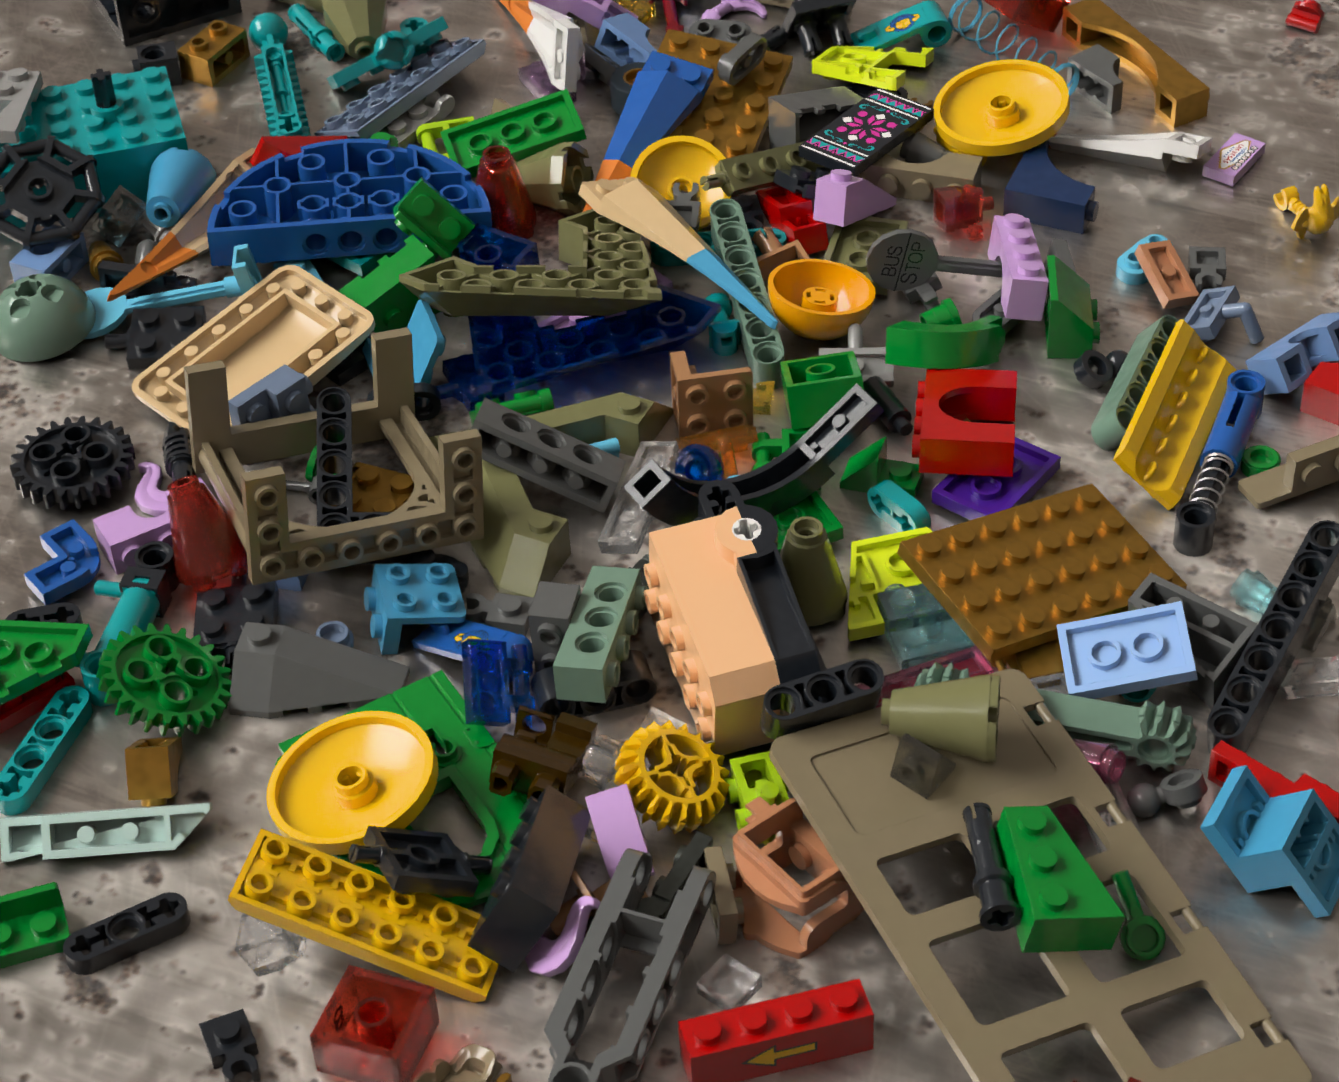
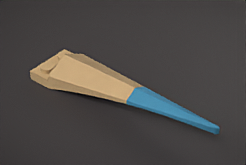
M635 177L582 182L578 194L596 213L639 233L687 262L727 291L766 325L774 330L776 329L778 320L657 190Z

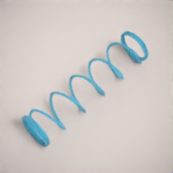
M957 0L952 6L948 17L952 30L960 33L966 40L971 42L977 41L978 47L983 53L995 54L996 59L1000 60L998 54L1006 51L1016 41L1019 34V26L1015 23L1007 25L997 38L995 52L987 51L981 46L980 40L987 38L998 27L1000 22L999 11L992 10L982 18L977 29L976 38L972 39L963 32H967L978 23L983 10L982 0H977L979 7L975 19L965 28H961L960 19L962 12L973 0H968L964 4L959 14L958 28H955L953 25V15L957 7L965 1ZM996 13L998 21L995 27L987 35L979 38V30L985 18L989 14ZM1011 26L1016 27L1017 33L1013 41L1006 48L998 51V43L1003 32ZM1030 37L1019 46L1014 59H1017L1020 49L1027 41L1034 40L1036 42L1035 49L1029 58L1026 59L1029 61L1038 48L1037 38ZM1051 50L1044 53L1037 63H1040L1046 55L1052 53L1055 56L1054 63L1051 66V69H1053L1057 62V53ZM1064 63L1054 70L1058 73L1063 68L1071 67L1074 69V75L1067 84V87H1069L1073 82L1068 90L1070 97L1079 83L1080 73L1076 65Z

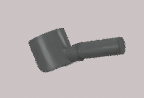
M317 476L313 478L312 482L286 480V490L308 493L309 500L317 505Z

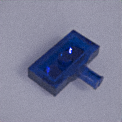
M477 353L464 354L442 361V372L449 383L435 386L440 391L441 400L454 397L462 402L468 411L475 410L477 402L483 401L484 398H499L500 403L505 402L504 392Z

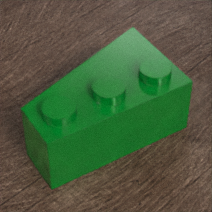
M413 234L404 240L406 246L389 258L385 255L377 262L380 266L367 276L362 278L358 275L338 291L373 314L376 324L373 330L375 333L408 326L419 298L399 282V275L435 263V255ZM431 308L434 314L441 312L439 310Z
M1048 806L1004 807L995 833L1003 868L1011 873L1014 886L1011 891L1013 901L1019 905L1021 910V920L1015 926L1022 953L1111 950L1124 922L1125 915Z

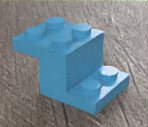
M1247 765L1232 768L1200 829L1247 893L1292 886L1315 918L1330 916L1339 898L1338 822L1314 789L1270 798Z

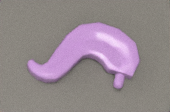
M152 462L139 463V472L145 474L136 488L135 502L142 512L157 517L169 509L166 493L159 490L163 477L162 469Z
M591 896L579 898L573 903L568 913L561 935L555 940L543 937V935L525 957L530 972L552 977L568 969L575 961L582 946L590 912L592 909L599 908L601 902Z

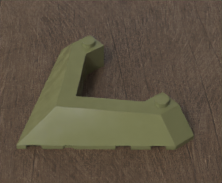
M593 209L558 220L559 260L571 264L568 265V271L562 269L546 271V265H516V271L509 269L494 271V265H477L452 256L399 275V282L419 299L429 303L431 308L443 312L448 317L610 316L662 301V292L660 288H657V278L654 269L651 268V261L644 241H641V235L596 213Z
M619 392L527 417L587 444L616 437L620 445L619 453L641 459L673 415V408ZM439 435L428 436L439 453ZM482 460L484 539L470 541L472 551L483 568L488 569L493 577V584L499 593L534 598L539 582H551L571 555L568 519L533 509L516 474Z

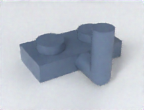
M1235 285L1203 290L1184 319L1196 331L1203 343L1215 339L1227 319L1239 317L1250 343L1256 344L1264 339L1251 304L1248 302L1237 303L1240 295Z

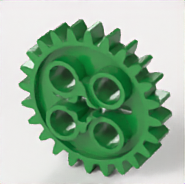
M148 623L146 632H143L138 626L134 625L130 635L121 630L117 640H109L106 650L103 649L96 678L101 679L98 690L107 692L104 700L105 704L117 703L114 714L118 716L128 713L130 715L129 725L141 721L144 722V732L148 733L153 726L159 727L161 736L165 737L168 728L174 729L179 737H182L186 727L196 735L199 733L201 725L211 728L214 719L220 720L222 718L223 712L227 709L229 699L232 696L230 694L231 680L228 679L231 668L222 667L225 659L223 655L212 656L213 644L203 647L199 644L201 640L199 634L189 639L186 637L185 628H181L175 634L172 633L169 624H165L162 631H157L152 623Z

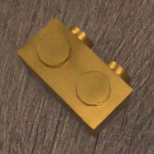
M214 20L177 50L182 78L214 87L250 57L246 29L224 21Z

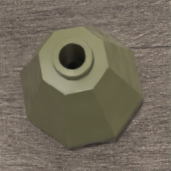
M321 0L325 26L332 30L334 38L344 46L348 55L361 60L374 53V44L377 38L385 32L388 18L386 0Z
M562 142L516 162L506 177L508 190L513 197L566 216L583 212L580 208L581 206L585 207L586 201L578 192L582 182L593 181L594 178L592 166H585L583 158H589L587 149L576 142Z

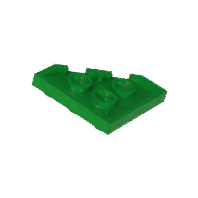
M0 620V705L80 665L93 637L89 624Z

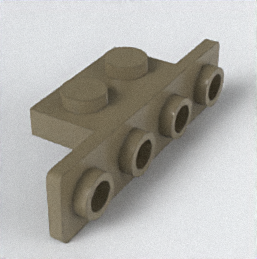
M1339 435L1287 453L1285 464L1239 480L1238 490L1256 509H1262L1339 481Z

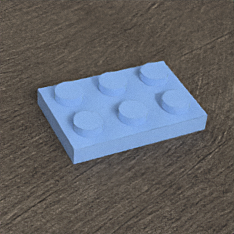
M1182 601L1056 625L1068 695L1097 699L1198 680Z

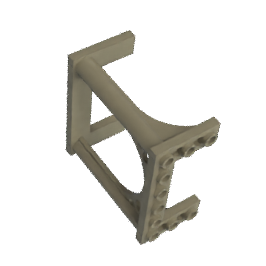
M408 328L371 334L374 400L351 404L352 445L387 438L414 482L413 492L401 507L388 515L329 527L304 525L288 520L286 478L281 466L245 472L242 467L243 465L311 453L317 445V411L230 426L226 367L222 360L184 367L192 467L196 474L206 472L247 552L248 576L252 585L484 539L482 436L477 429L439 435L438 453L415 417L412 334Z

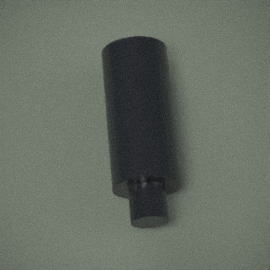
M873 376L863 382L864 391L884 410L879 419L890 432H899L902 436L909 435L913 430V425L911 424L912 415L882 378Z

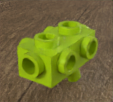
M770 751L729 759L730 777L724 778L730 785L728 786L729 793L726 797L729 804L738 803L739 809L735 810L738 831L748 825L745 819L751 816L752 813L746 809L745 805L760 796L769 805L776 804L777 806L790 799L787 794L789 792L788 787L770 760ZM776 834L769 837L760 844L764 843V845L766 846L775 839Z

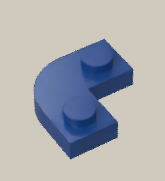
M72 519L39 536L42 548L53 559L24 573L27 586L44 605H49L84 587L94 579L101 565L97 544Z

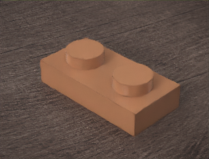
M1165 240L1139 244L1134 254L1163 309L1194 304L1199 297V293L1171 241Z

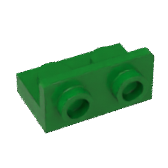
M423 177L414 184L393 208L394 216L397 218L394 223L408 236L414 233L419 237L423 244L435 255V259L439 256L443 259L452 257V251L475 227V223Z
M52 882L0 896V969L64 952L63 944L71 934L58 883Z

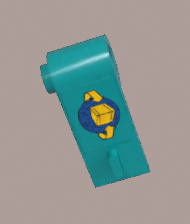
M926 0L859 29L850 35L854 41V46H874V51H876L877 49L888 48L917 34L920 35L925 45L937 48L946 44L953 32L939 3L933 0Z

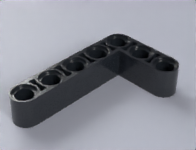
M328 387L322 390L317 396V526L329 527L392 513L353 512L351 397L346 390L340 387ZM413 553L361 564L403 563L412 558Z

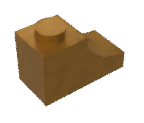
M182 737L139 739L125 749L128 801L141 800V806L143 807L161 806L167 804V798H172L178 793V769L180 757L183 753Z

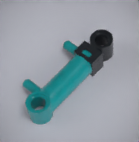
M152 541L142 545L134 555L136 567L128 566L120 582L98 580L94 585V592L97 596L120 598L95 650L85 652L80 665L76 666L80 668L85 689L89 692L93 705L105 707L117 704H105L104 700L107 692L98 690L101 679L96 678L103 649L106 650L109 640H117L121 630L130 635L134 625L138 626L143 632H146L148 623L153 624L156 617L164 618L172 601L171 593L179 586L180 578L174 551L168 543Z

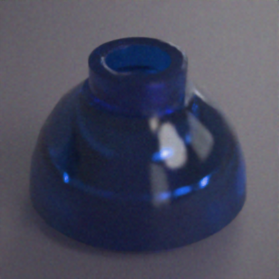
M691 444L683 448L678 454L674 472L677 476L697 481L723 480L726 467L714 449L702 444Z

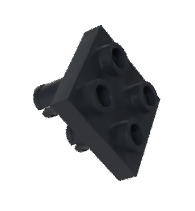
M794 0L781 27L786 30L788 39L799 37L804 51L803 54L806 58L812 56L811 52H813L814 56L823 53L824 48L818 35L819 32L829 30L834 46H853L854 41L851 38L846 21L856 0Z

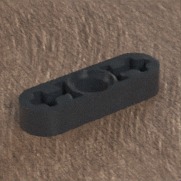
M163 893L72 933L63 944V951L69 969L79 975L93 974L182 934L187 930L191 922L186 899L178 893ZM170 912L173 917L168 918L165 913ZM150 920L151 927L147 928L146 921ZM134 927L139 929V932L130 939L122 940L116 938L117 933L124 928ZM108 939L109 946L105 947L103 940ZM88 949L90 953L84 955L81 951Z

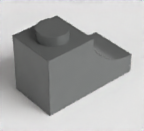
M1096 44L1068 58V63L1076 65L1080 73L1079 83L1075 89L1076 92L1110 114L1121 109L1123 81L1119 79L1120 57ZM1068 67L1067 84L1074 75V69Z

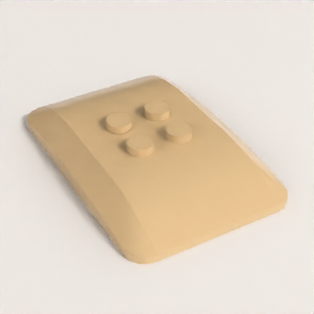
M296 265L281 266L140 373L133 380L132 391L138 400L169 422H175L179 428L184 427L189 430L184 377L185 366L222 360L226 367L228 401L284 364L298 373L305 374L311 381L312 386H314L372 333L376 325L375 319L370 311Z

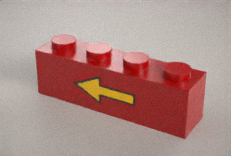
M860 978L678 1021L680 1057L689 1082H741L874 1049V1013Z

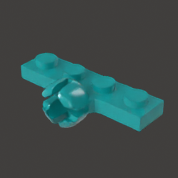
M442 16L407 35L395 30L383 33L374 44V53L326 79L332 90L341 86L343 91H346L361 83L358 77L368 71L371 76H374L385 69L394 71L402 69L411 62L414 53H416L414 46L424 42L427 47L443 38L440 32L449 27Z

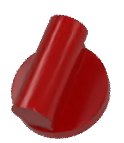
M1314 0L1297 1L1286 18V25L1317 34L1325 13L1321 10V5Z

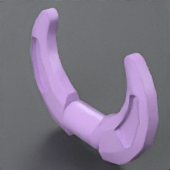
M721 0V3L714 8L707 9L702 14V19L721 20V17L731 11L742 10L752 11L765 19L767 18V11L756 0Z

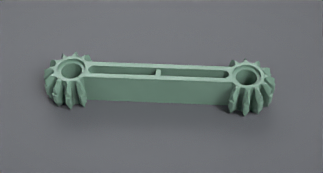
M935 662L930 669L922 670L914 686L969 677L968 668L963 670L956 669L952 662L947 667H943ZM1037 689L1053 717L1060 721L1079 747L1136 757L1137 765L1146 763L1151 765L1153 771L1158 767H1163L1170 772L1175 765L1185 766L1186 761L1190 758L1192 749L1195 748L1197 736L1193 725V717L1182 715L1181 706L1170 708L1166 706L1164 700L1160 705H1154L1146 700L1143 706L1135 707ZM1036 710L1027 712L1036 726L1045 724Z

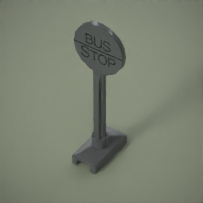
M896 229L883 234L871 245L866 257V267L872 281L882 288L893 291L909 290L920 286L936 271L1002 277L1001 261L940 256L933 240L925 233L913 229ZM1052 239L1047 255H1055L1077 273L1067 241ZM1047 257L1045 263H1043L1045 271L1047 269Z

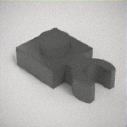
M676 182L672 188L674 200L667 201L698 234L702 212L698 183H693L690 192L682 193L680 182Z
M1189 246V276L1191 280H1195L1194 285L1199 295L1203 287H1222L1223 281L1226 279L1227 270L1225 247Z
M470 593L466 596L467 609L465 620L480 624L486 623L487 626L522 634L526 637L529 629L528 613L534 598L496 593L492 601L486 600L480 594Z

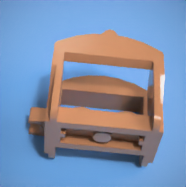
M759 796L745 805L752 815L745 819L748 825L740 829L732 838L733 854L737 866L735 873L736 889L733 890L734 897H741L743 901L744 924H741L743 927V937L749 941L757 940L777 953L802 959L825 944L834 932L856 919L863 912L864 908L812 825L803 818V811L795 798H790L777 806L776 804L769 805ZM776 834L772 842L761 849L757 847L758 844ZM794 863L797 868L806 870L815 879L801 887L783 869ZM835 897L838 899L810 918L803 926L801 932L770 905L772 904L794 914L806 916Z

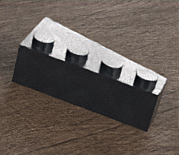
M549 785L546 786L538 799L530 796L523 806L518 817L522 821L516 827L509 841L512 846L501 862L500 874L490 891V896L467 946L513 973L558 915L591 818L588 808Z

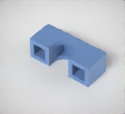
M1339 312L1318 315L1245 361L1248 370L1258 372L1264 377V395L1290 393L1304 384L1305 380L1313 372L1311 367L1318 365L1320 362L1339 361Z

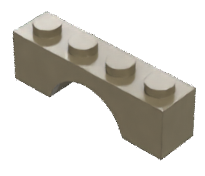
M948 152L940 159L932 162L908 163L886 154L857 177L866 179L893 197L973 208L981 187L982 157Z

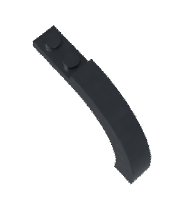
M856 383L815 425L780 456L751 472L724 480L736 486L745 505L760 507L774 517L803 501L833 477L835 473L829 465L884 410ZM651 459L624 488L653 517L666 524L677 526L694 522V518L698 517V494L700 488L710 481H697L674 475Z

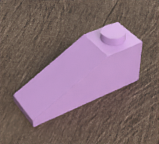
M834 169L831 170L830 174L816 179L813 220L845 227L895 206L897 198L866 179L852 176L851 171Z

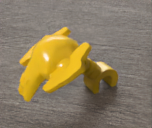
M1322 184L1321 189L1319 186L1314 188V204L1311 207H1307L1299 200V193L1295 185L1284 188L1280 193L1273 195L1275 205L1279 210H1290L1296 215L1291 228L1296 231L1299 239L1305 237L1306 230L1315 235L1326 233L1332 227L1334 220L1339 217V196L1330 204V196L1326 184Z

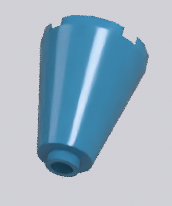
M174 147L160 153L154 160L149 174L146 214L149 220L156 226L167 228L177 224L216 181L215 178L217 176L214 167L205 156L196 150L189 148L187 151Z

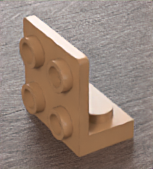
M685 351L670 353L672 408L679 439L753 429V373L750 367L697 373L695 365L689 366Z

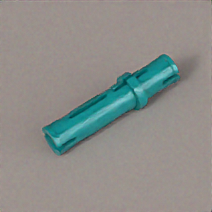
M297 3L290 7L288 18L310 39L312 47L322 52L329 61L331 59L333 62L341 60L345 54V48L334 38L332 30L322 26L303 4L300 6Z

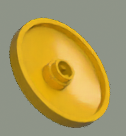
M1007 59L983 63L953 77L939 91L934 102L933 112L939 135L953 148L973 155L1003 156L1034 148L1055 135L1068 118L1070 99L1066 82L1055 70L1033 61Z
M362 711L343 715L307 732L283 754L269 779L266 795L268 810L283 837L329 855L349 854L352 844L365 845L363 839L368 826L404 829L416 819L434 792L438 778L437 756L425 731L417 723L405 716L386 711Z

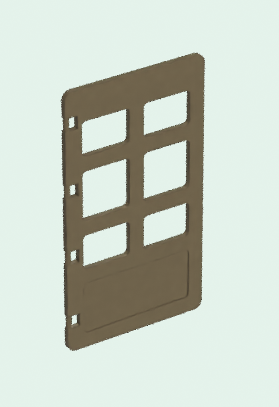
M1004 669L991 673L992 675L1001 676L996 762L986 763L889 734V725H881L882 706L784 735L773 741L769 752L771 762L973 1082H1016L1003 1063L1002 1058L1078 1030H1087L1093 1035L1123 1082H1311L1312 1074L1309 1067L1291 1042L1283 1037L1271 1020L1272 1016L1209 928L1207 926L1204 927L1191 909V903L1132 821L1127 820L1115 803L1116 799L1060 721L1053 717L1044 704L1045 700L1023 672L1016 669ZM1036 710L1045 724L1036 726L1027 712ZM973 803H985L991 807L994 827H997L1004 807L1048 806L1052 809L1065 804H1073L1080 810L1107 848V851L1085 858L1104 887L1114 884L1111 877L1112 874L1128 869L1134 888L1177 947L1181 956L1109 982H1101L1095 978L1078 951L1038 952L1066 997L992 1024L982 1025L976 1021L930 949L931 946L983 929L984 927L981 926L979 920V912L982 909L980 899L973 895L913 915L905 910L881 873L878 865L955 840L963 842L972 854L962 813L969 805L972 809L973 818H977ZM1107 809L1117 824L1108 827L1098 812ZM1182 914L1193 931L1184 934L1173 917ZM1196 987L1204 988L1211 995L1241 1040L1165 1069L1157 1067L1123 1019L1122 1014ZM1262 1026L1274 1044L1264 1047L1252 1029Z

